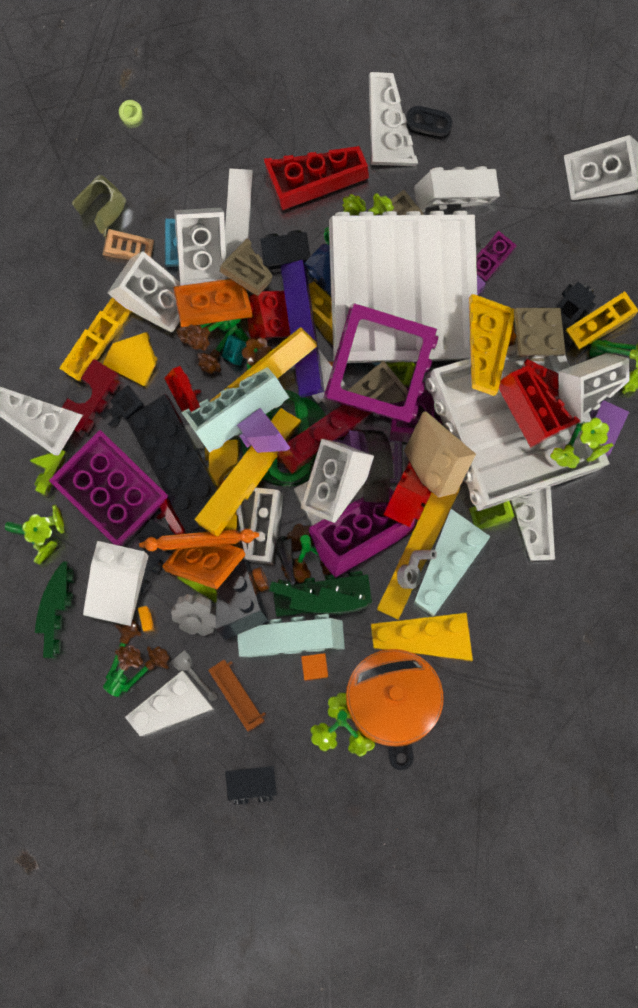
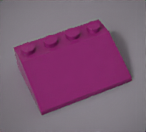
M101 430L49 479L51 484L113 545L122 547L139 532L168 498V495Z

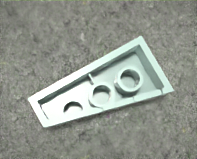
M268 367L240 381V387L236 389L227 388L221 391L219 398L211 402L208 399L200 402V408L192 412L189 409L181 412L209 453L223 446L224 442L233 436L242 433L237 425L259 408L266 414L273 408L281 406L289 398L276 376Z
M450 509L435 547L437 557L430 560L414 601L416 606L432 617L437 613L490 538L488 534L452 509Z
M329 614L314 615V620H305V617H293L291 622L282 623V619L269 620L267 625H260L237 635L239 657L246 658L279 655V653L295 654L305 650L306 652L324 651L326 648L345 649L342 620L329 618Z

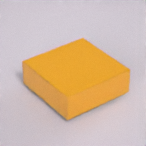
M147 606L138 608L143 632L154 631L150 608Z

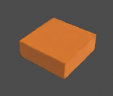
M325 653L301 656L304 681L328 678Z

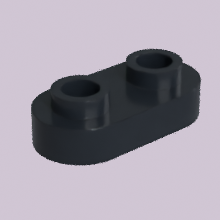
M413 106L407 112V125L414 131L435 136H445L452 128V118L447 112L423 106ZM419 117L422 121L416 123L413 119ZM441 122L444 124V127L438 128L436 124Z
M412 744L387 746L390 764L395 769L406 770L411 767L414 761ZM400 753L406 756V760L403 763L397 761V755Z

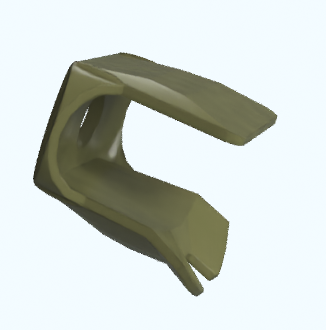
M99 174L73 200L72 205L82 215L99 194H110V201L98 211L94 220L99 232L103 234V237H106L107 229L119 217L126 199L109 180Z

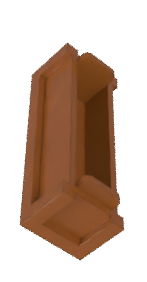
M224 659L208 671L249 732L265 722L262 717L266 714L265 712L259 713L229 667L233 662L227 663Z

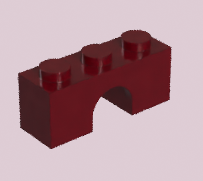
M95 359L92 360L81 377L82 381L92 388L90 399L85 403H75L67 398L61 407L82 415L73 432L81 437L84 433H89L94 425V417L97 413L101 414L107 405L106 399L110 393L114 394L120 385L118 373Z

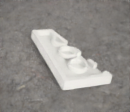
M370 72L371 165L417 166L418 160L416 155H414L411 135H409L407 130V121L405 114L402 112L401 100L393 73Z
M0 387V417L53 455L59 456L82 415Z
M551 487L511 500L529 560H555Z

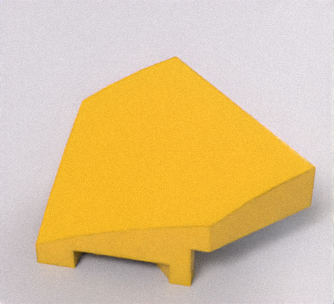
M148 332L113 343L103 365L142 386H146L157 360L149 341Z

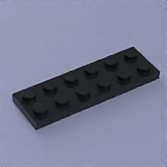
M164 394L126 418L163 490L168 495V499L186 533L208 532V530L198 525L195 518L218 490V487L169 396Z

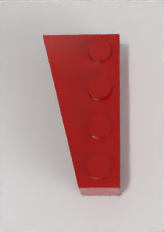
M360 146L329 150L327 153L317 154L316 152H311L304 156L293 157V155L283 156L284 158L264 159L266 172L282 210L369 178L368 165Z

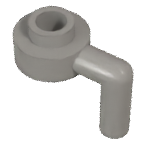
M414 550L408 565H402L397 572L399 585L404 589L416 588L421 581V572L418 568L419 561L436 559L437 552L435 550Z

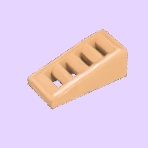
M108 229L102 255L130 260V258L140 253L141 244H145L144 252L151 257L154 240ZM113 240H117L116 249L111 248ZM122 241L127 242L125 251L121 250ZM132 243H136L134 253L130 252Z

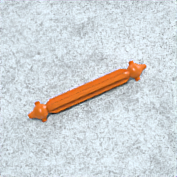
M244 529L241 532L225 530L218 537L211 532L162 536L159 539L148 537L145 541L139 543V547L145 548L148 551H155L157 548L173 550L237 544L241 540L244 543H250L253 539L259 537V533L253 532L251 529Z

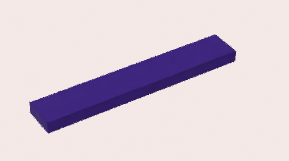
M302 259L282 265L281 272L290 334L292 335L301 327L317 343L305 262ZM317 344L315 349L295 364L299 395L302 398L325 392Z

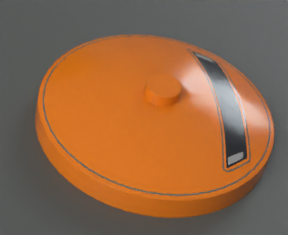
M387 649L371 654L355 668L347 685L346 706L353 724L368 739L386 746H405L419 741L433 729L442 711L443 689L437 673L423 658L405 650Z

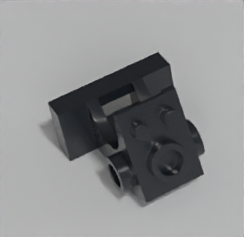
M578 281L574 286L569 284L561 294L564 298L555 307L562 309L570 300L579 308L571 319L561 312L564 340L570 345L574 342L565 330L572 326L583 313L587 316L596 305L593 303L596 298L593 294V289L587 284H581Z

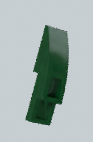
M62 561L49 580L42 595L36 617L35 633L44 635L43 658L56 659V655L61 652V640L57 639L58 630L62 629V615H59V611L68 612L69 606L73 604V592L69 590L70 582L74 581V568H71V564L67 561Z
M278 579L277 583L272 581L269 588L270 593L291 599L289 606L291 610L316 615L345 614L365 609L368 605V601L364 600V595L355 592L347 595L341 593V588L329 584L327 588L321 587L319 596L314 595L315 590L302 586L301 590L292 588L290 582Z

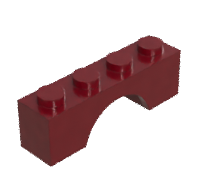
M342 404L287 442L290 449L280 451L277 456L293 474L317 455L321 439L335 441L342 436L346 437L349 431H354L360 427L370 413Z

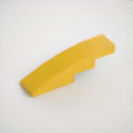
M111 298L104 310L98 313L88 330H84L59 369L80 382L82 375L92 360L99 359L132 311L123 307L114 298Z

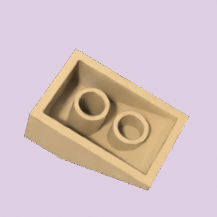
M426 411L422 413L404 450L421 483L437 497L457 493L476 456L475 452Z

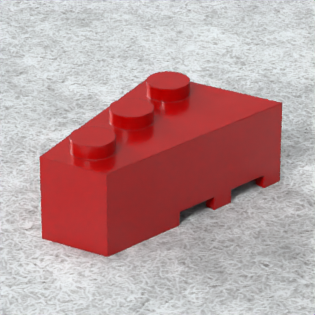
M527 365L500 380L499 390L531 448L568 430L579 423L580 420L576 416L572 417L566 411L562 400H556L548 391L550 387Z
M410 461L384 512L385 516L408 527L411 526L414 519L419 521L425 508L421 506V503L427 504L432 493L421 483Z

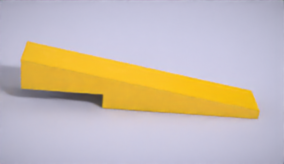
M280 408L271 422L285 441L288 442L301 423V420ZM251 446L195 518L198 525L218 537L243 500H248L280 451L257 453L253 446Z
M459 487L457 493L437 497L433 492L431 493L379 603L378 611L399 620L413 589H404L399 585L397 572L402 565H408L414 550H432L461 487ZM427 559L419 561L418 568L420 572Z

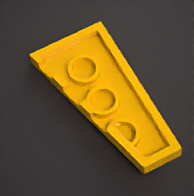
M471 294L469 297L472 388L495 396L498 393L514 323V309Z
M467 613L371 624L374 649H400L420 655L473 661Z

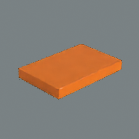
M232 279L173 287L181 327H187L191 324L201 325L252 317L246 288Z
M232 545L176 549L162 567L165 572L218 589L246 554L243 549Z

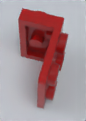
M263 291L258 296L253 294L248 297L252 310V317L247 318L248 331L251 338L263 337L266 341H269L272 338H283L291 335L284 291Z

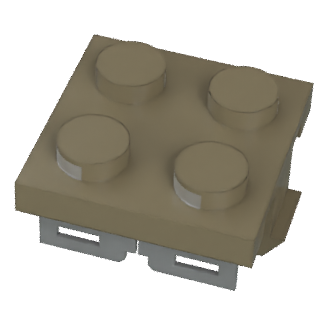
M560 308L514 309L513 326L514 333L516 334L517 356H528V359L531 361H544V358L550 355H566Z

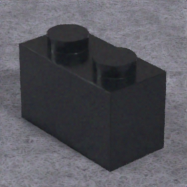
M293 230L288 232L287 235L279 236L277 233L265 235V238H260L264 266L269 271L281 270L282 265L302 259L306 262L310 257L307 232Z
M275 766L225 771L228 801L234 800V805L248 804V799L258 798V802L273 801L272 796L278 795Z

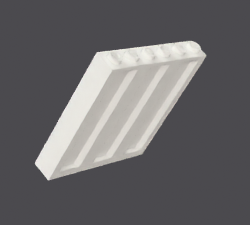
M395 211L383 212V215L373 216V212H360L359 216H350L349 212L335 213V216L329 219L333 360L336 356L349 307L353 303L436 328V335L439 338L436 348L434 350L431 349L429 358L432 361H463L471 358L469 297L471 294L477 295L475 215H467V211H454L453 215H444V211H432L430 215H421L419 211L406 212V215H397ZM361 319L357 326L347 363L417 362L423 341L419 336Z
M516 345L509 346L507 349L501 380L510 373L521 369L524 361L528 359V356H517ZM550 355L544 358V361H533L557 373L570 367L565 355ZM471 358L433 369L425 376L426 388L433 397L435 411L440 415L443 426L476 453L463 480L468 485L470 499L476 505L477 511L598 471L610 464L606 454L601 455L594 461L587 462L586 459L592 454L593 450L587 444L581 442L580 435L582 431H579L573 445L574 455L580 458L576 468L562 467L555 460L551 459L550 455L554 448L564 449L565 445L569 443L576 425L530 448L500 390L498 389V393L493 396L472 388ZM588 413L587 415H585L586 420L584 422H590L591 420L590 414Z

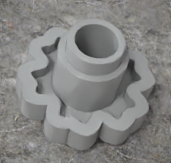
M196 592L194 595L187 594L179 597L176 604H174L171 611L172 620L180 624L179 628L191 635L198 633L201 636L213 634L216 628V608L212 607V600L199 592Z

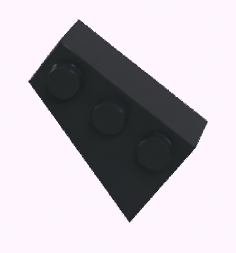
M245 556L217 589L215 629L224 640L269 622L258 587L252 575L250 563L245 559Z

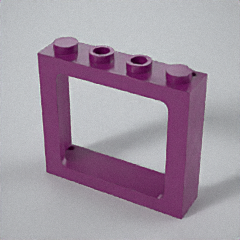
M351 304L323 398L397 421L410 423L411 419H415L417 415L418 405H415L417 397L421 396L424 391L425 382H422L424 373H428L431 367L432 359L429 356L431 349L434 350L438 342L437 329L359 304ZM361 319L422 338L423 342L405 404L402 407L341 388V381L357 326Z

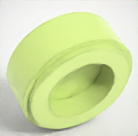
M127 100L120 105L119 116L125 124L134 125L141 120L143 113L138 102Z

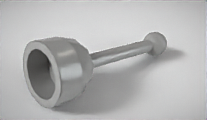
M185 650L170 662L179 671L187 670L208 694L209 700L214 701L217 699V693L211 691L192 670L191 657Z

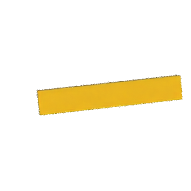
M300 327L225 389L240 387V381L267 367L278 379L317 347L316 341ZM221 392L217 396H215L211 401L219 398Z

